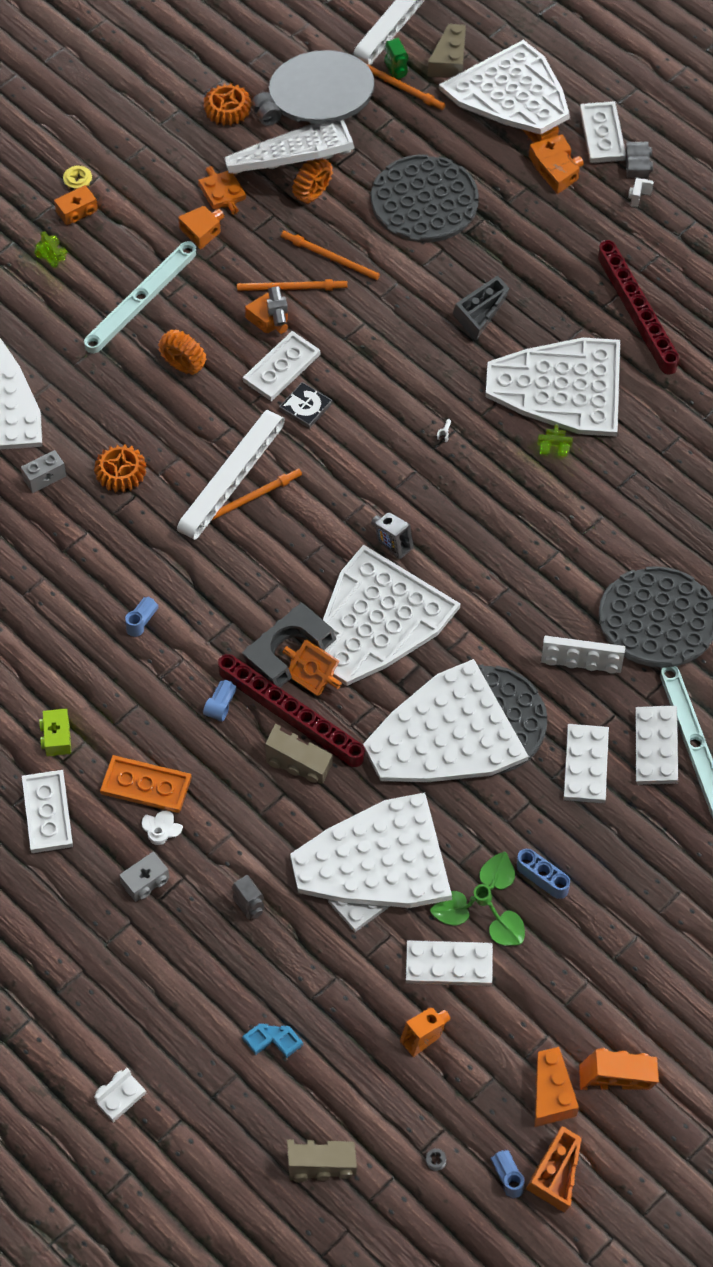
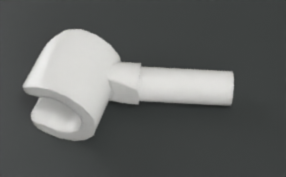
M447 419L444 428L437 432L438 440L441 435H445V442L448 441V429L451 420Z

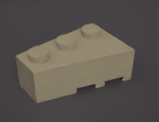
M448 24L428 61L427 76L452 78L463 72L466 25Z
M275 724L265 743L266 763L273 768L287 770L292 775L305 777L310 782L323 784L332 766V754L310 742L308 745L297 740L298 736L292 733L290 736L280 731L281 726Z
M287 1140L290 1180L305 1182L308 1179L317 1178V1180L323 1181L330 1179V1177L339 1176V1178L347 1179L357 1175L355 1142L327 1141V1144L314 1145V1140H307L306 1144H294V1140Z

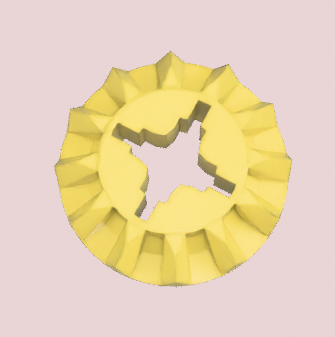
M83 166L70 167L63 175L64 184L69 189L74 188L75 190L84 185L89 186L90 181H92V174L88 168ZM78 175H80L79 181H75Z

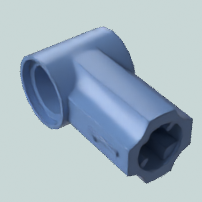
M144 597L137 607L126 615V631L130 636L137 637L144 632V626L158 610V604L154 599Z
M227 680L220 681L212 698L207 700L203 715L223 722L227 716L229 704L236 692V686Z
M500 1151L491 1157V1161L504 1186L506 1195L511 1198H518L524 1192V1177L518 1171L509 1151ZM515 1181L520 1185L514 1188L509 1186V1183Z

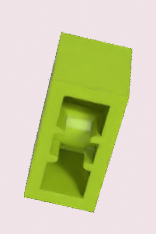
M68 710L43 711V719H39L40 731H44V737H40L41 749L46 750L47 756L71 754Z

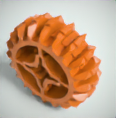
M224 83L223 86L217 85L216 89L211 88L210 92H207L204 99V110L211 122L215 121L217 125L220 123L223 126L225 124L231 126L232 123L238 125L239 121L244 122V119L248 117L251 110V99L244 88H240L238 85L233 86L232 83L230 85H225Z
M327 159L308 160L299 169L300 171L296 174V179L292 186V193L298 200L309 204L326 191V187L329 185L328 183L333 174V167Z
M171 329L166 334L164 333L159 341L158 350L161 352V356L165 358V361L170 366L185 372V374L190 373L194 375L198 373L207 360L206 354L203 352L204 349L199 346L200 343H197L195 338H191L189 334L186 335L184 331L180 332L177 329Z
M117 444L116 448L109 446L108 451L103 449L102 454H98L97 460H95L94 472L98 482H100L102 487L106 486L108 491L113 488L115 493L118 490L124 493L125 489L128 488L131 491L132 486L138 487L139 482H143V476L146 475V462L144 456L140 455L139 450L134 451L133 446L127 448L126 444L123 447H119Z

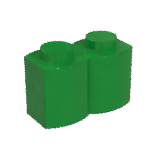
M399 38L386 41L384 62L391 76L396 79L406 77L408 73L406 65L408 54Z

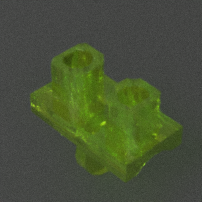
M46 231L41 232V240L35 245L34 254L37 258L47 259L53 268L58 267L59 261L66 259L67 251L64 247L57 248L59 241L56 235L48 236Z
M555 424L554 430H546V435L538 434L537 445H539L540 454L548 455L550 454L551 446H558V455L568 456L569 450L572 448L573 437H564L566 431L558 430L559 424Z

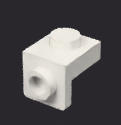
M636 178L634 188L630 187L628 198H631V206L638 207L641 194L652 195L653 181Z

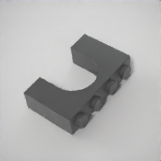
M301 602L298 606L292 608L285 617L278 620L267 632H264L253 644L247 646L242 654L246 664L280 688L292 678L288 666L275 656V651L280 643L292 637H301L325 650L336 640V636L331 626Z

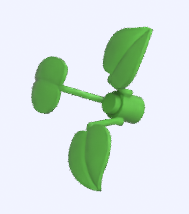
M506 852L493 856L483 865L480 871V880L483 884L475 887L474 896L471 897L468 904L466 897L462 893L451 891L452 900L438 902L430 909L433 916L442 923L457 926L469 919L467 908H470L475 901L481 906L488 905L497 919L491 923L489 928L493 941L503 946L520 945L524 941L525 928L520 916L513 911H505L500 917L491 902V890L494 889V886L500 890L506 889L515 880V870Z

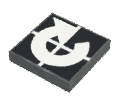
M301 382L279 406V410L310 429L332 405V400Z

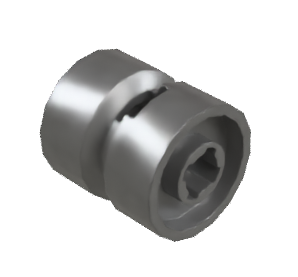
M262 92L252 99L251 107L262 125L271 126L280 120L282 112L277 104L274 103L270 93Z

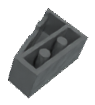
M497 275L457 302L452 315L477 341L505 302L510 288Z

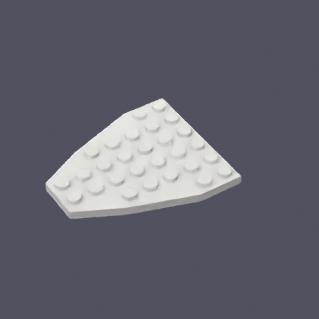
M524 40L439 84V90L458 106L519 129L542 134L570 119L563 90L547 60Z
M332 120L325 121V124L307 125L231 154L225 157L228 172L237 174L242 171L255 169H274L280 165L319 158L329 159L334 154H347L355 148L344 120L338 122Z
M0 338V450L42 447L40 409L20 366Z
M578 338L525 349L489 361L487 365L486 397L522 415L577 434L617 436L620 340Z
M363 545L340 572L323 621L333 628L336 640L324 650L340 661L334 670L333 677L348 686L389 667L438 636L459 610L460 603Z
M474 659L435 675L392 711L363 744L364 751L380 781L434 782L492 776L527 761L529 757Z
M425 793L384 800L326 829L290 854L298 893L344 903L405 908L452 900L448 878Z

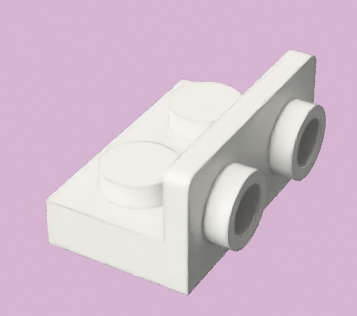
M126 1068L124 1071L117 1072L107 1086L103 1085L96 1091L94 1096L95 1103L114 1122L146 1094V1090L131 1075V1071Z

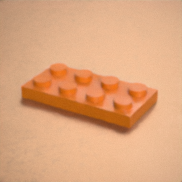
M112 755L100 793L180 813L192 775Z

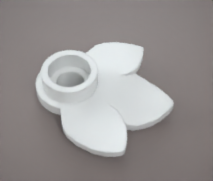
M161 811L156 817L145 815L142 819V828L148 832V838L154 845L164 844L168 838L178 836L183 829L182 825L174 823V816L170 811Z

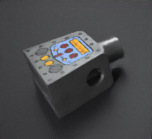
M387 513L382 518L376 515L372 519L371 525L376 528L378 541L399 560L414 548L410 524L392 513Z

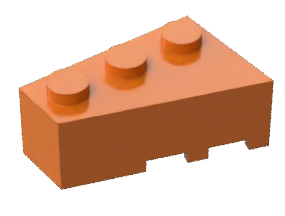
M560 1047L539 1051L536 1061L535 1127L577 1117L579 1106Z
M599 1048L579 1064L580 1090H587L588 1086H601V1090H608V1086H622V1090H650L659 1082L657 1057L649 1056L646 1053L635 1055L629 1054L627 1051L611 1052L608 1049Z
M562 1126L555 1134L526 1190L565 1213L571 1206V1194L582 1138Z

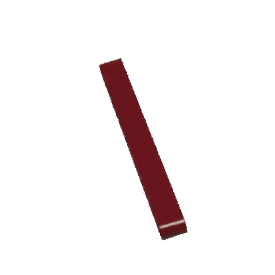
M611 240L602 241L598 253L600 264L660 370L667 375L674 374L677 371L679 360L676 349L615 243Z
M224 654L218 659L219 675L224 680L232 682L237 689L349 766L359 767L363 764L364 746L233 655ZM336 742H342L343 744L337 745V744H335V743H336ZM352 753H358L359 755H358V756H353V755H351V754H352Z

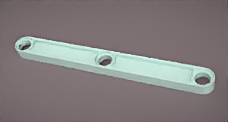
M189 241L183 242L85 338L86 351L89 353L99 352L195 258V244ZM186 248L193 250L191 253L183 252ZM139 294H144L146 296L144 299L136 298V296ZM91 341H96L98 343L94 347L88 345V343Z
M676 666L663 667L660 675L670 705L677 706V724L713 819V759L679 669ZM672 671L675 673V677L668 678L664 673ZM696 739L700 741L701 746L693 747L690 741Z

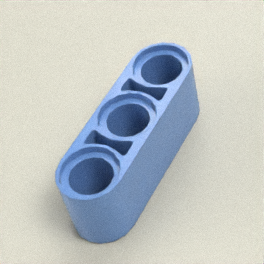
M522 849L518 853L516 867L521 874L557 899L565 898L568 895L570 879L565 873L531 849ZM526 859L529 860L531 863L526 864L523 863L522 860ZM539 872H546L548 875L542 876ZM556 884H562L565 887L558 888L556 887Z

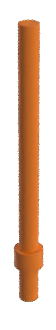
M368 65L374 76L423 100V103L429 106L433 105L441 110L445 108L446 104L435 99V96L429 93L425 94Z
M286 231L281 233L282 238L293 242V245L297 247L302 246L372 279L378 280L380 277L379 273L308 242L300 235L295 236Z
M325 279V281L241 283L237 284V291L268 290L276 286L280 287V290L325 289L326 291L333 290V288H347V281Z
M297 469L287 475L284 473L278 476L277 480L221 507L212 520L280 486L284 487L290 484V481L302 476L301 470Z

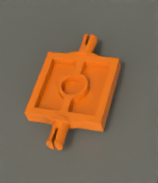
M212 166L210 168L207 167L206 172L209 177L199 179L198 185L213 210L220 207H229L232 214H237L239 209L235 204L246 200V193L235 175L228 171L217 174Z
M304 640L302 646L296 652L288 646L282 651L283 654L291 658L288 669L292 679L317 696L321 695L327 684L332 685L337 690L341 687L339 685H342V682L333 677L334 670L340 661L309 640Z

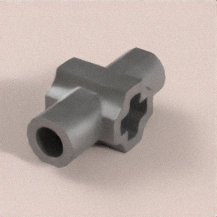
M271 287L268 289L269 299L266 301L269 316H273L275 326H282L287 323L285 314L288 313L287 301L285 296H281L280 287Z

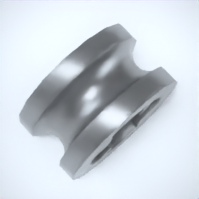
M440 1149L430 1150L426 1155L427 1166L434 1171L443 1169L446 1164L445 1153ZM439 1155L441 1163L438 1164L436 1162V1165L432 1164L431 1157Z

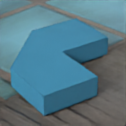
M258 1024L242 1036L243 1041L255 1055L271 1043H274L286 1058L303 1046V1041L290 1026L278 1027Z

